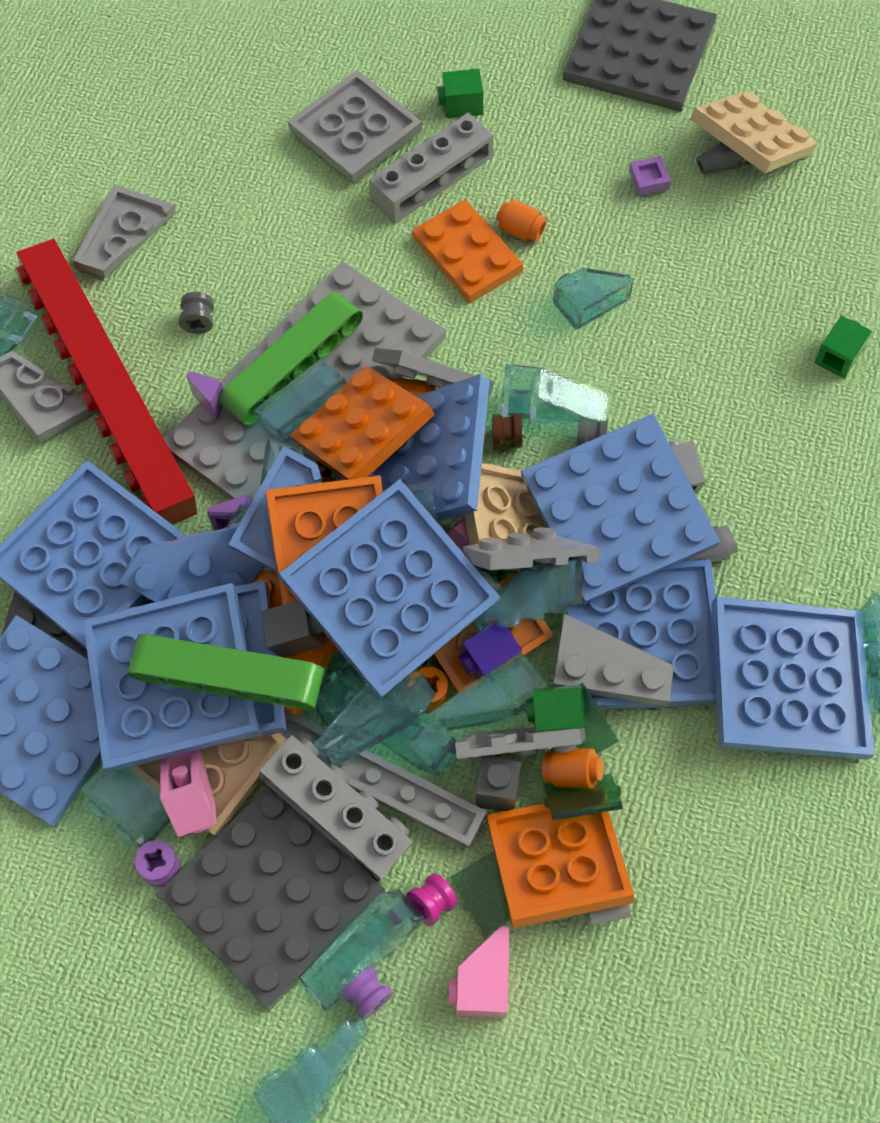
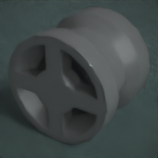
M201 292L184 294L180 300V307L183 311L179 316L180 327L187 332L195 334L210 331L213 327V317L210 315L214 310L213 298Z
M579 418L576 447L607 434L608 420L592 423L587 418Z

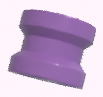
M153 840L142 845L137 851L135 868L149 885L163 887L180 871V861L170 845L164 841ZM160 854L162 855L161 858L156 859V860H152V859H154V858H156V857H159Z
M372 966L358 974L341 992L342 997L347 1002L355 1004L357 1015L362 1021L376 1013L394 994L388 985H382L377 979L378 973Z

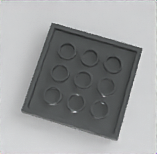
M594 0L564 68L563 80L682 112L714 28L717 14L664 0Z
M267 786L156 894L253 996L270 1011L385 893V888L355 859L344 853Z

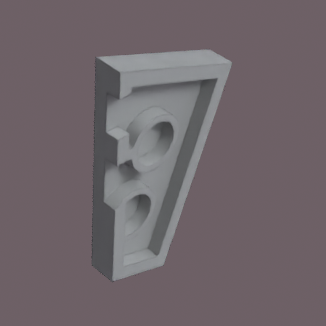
M10 351L0 356V396L38 443L51 438L96 413L95 410L90 412L87 410L82 397L74 393L72 387L64 382L59 384L45 375L43 369L15 352Z
M535 528L532 534L508 533L505 539L481 538L478 544L463 546V554L473 565L488 570L527 568L533 566V561L552 563L554 565H567L569 557L581 559L585 563L599 562L600 547L556 535V530L551 528Z
M564 613L553 687L582 685V694L668 707L674 665Z
M536 727L470 732L455 742L456 759L469 757L482 759V756L498 757L499 754L514 752L516 756L532 755L538 753L537 749L553 748V751L558 753L568 752L575 749L576 745L584 742L586 739L585 727L536 732Z

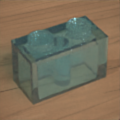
M102 767L80 789L89 800L84 806L101 822L106 816L117 826L112 831L129 847L134 841L140 847L148 841H153L171 822L161 802L160 794L129 767L112 772H107Z

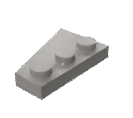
M114 185L73 259L74 267L106 278L176 213L175 206Z
M375 348L371 360L396 368V374L415 379L416 375L427 378V384L439 388L475 376L401 350ZM491 380L489 383L488 395H491L494 385V381Z

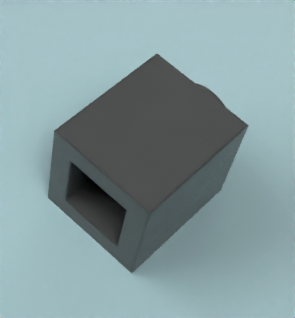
M298 601L261 611L266 648L277 655L288 657L325 646L323 630Z
M482 756L476 792V806L497 811L515 809L521 761Z

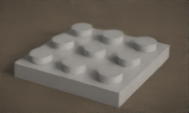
M356 70L288 120V128L294 135L354 183L421 132L422 121Z

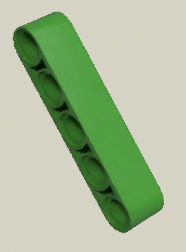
M338 292L329 293L223 389L219 397V404L245 426L254 424L355 332L362 322L363 312Z
M147 634L137 635L127 670L128 676L143 682L301 710L315 709L324 674V668L307 661Z

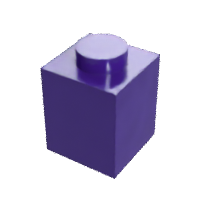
M500 618L458 646L457 650L460 655L457 658L464 671L470 676L474 674L478 680L521 652L522 649Z

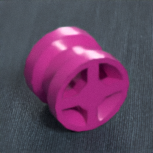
M436 873L426 877L422 887H414L406 894V899L412 912L421 922L428 926L434 925L439 920L440 914L443 911L449 912L458 904L451 886Z

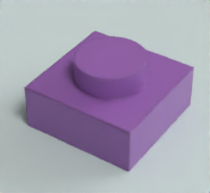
M661 156L630 162L629 173L638 196L669 190L671 180Z

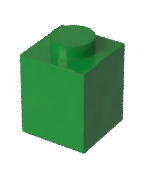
M480 69L442 72V86H437L438 106L444 105L446 118L462 117L467 113L472 116L483 115L484 92Z
M841 315L823 341L814 363L845 379L864 351L872 330L864 327L857 321L850 320Z
M582 685L536 688L532 692L533 698L526 699L528 722H535L536 732L584 728L585 726Z

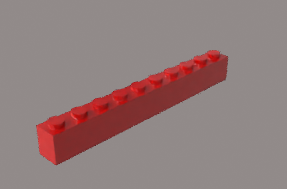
M53 238L17 251L20 266L15 267L17 276L22 286L29 285L31 290L28 291V295L36 311L42 310L44 315L41 316V320L47 334H54L57 338L54 341V345L60 359H68L70 366H67L69 375L75 386L81 384L84 390L81 392V397L89 412L95 410L98 418L94 420L101 437H109L112 445H109V450L116 465H124L127 472H124L123 476L130 492L137 491L141 498L140 501L172 525L198 514L194 493L56 240Z

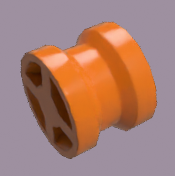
M429 666L421 668L414 673L411 678L410 689L412 702L415 707L427 713L437 712L442 709L447 703L449 696L448 680L443 671ZM425 683H426V684H432V685L435 683V685H434V686H426Z

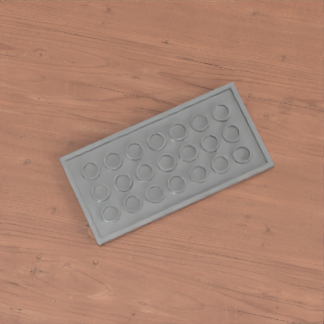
M342 261L221 381L223 389L331 292H338L363 312L362 322L355 332L254 424L245 426L225 408H222L218 418L214 419L199 403L164 440L176 460L231 500L249 495L252 503L283 445L313 462H318V460L297 446L290 437V434L366 365L392 382L394 377L408 379V377L396 374V368L371 361L375 348L401 350L427 359L446 339V330Z

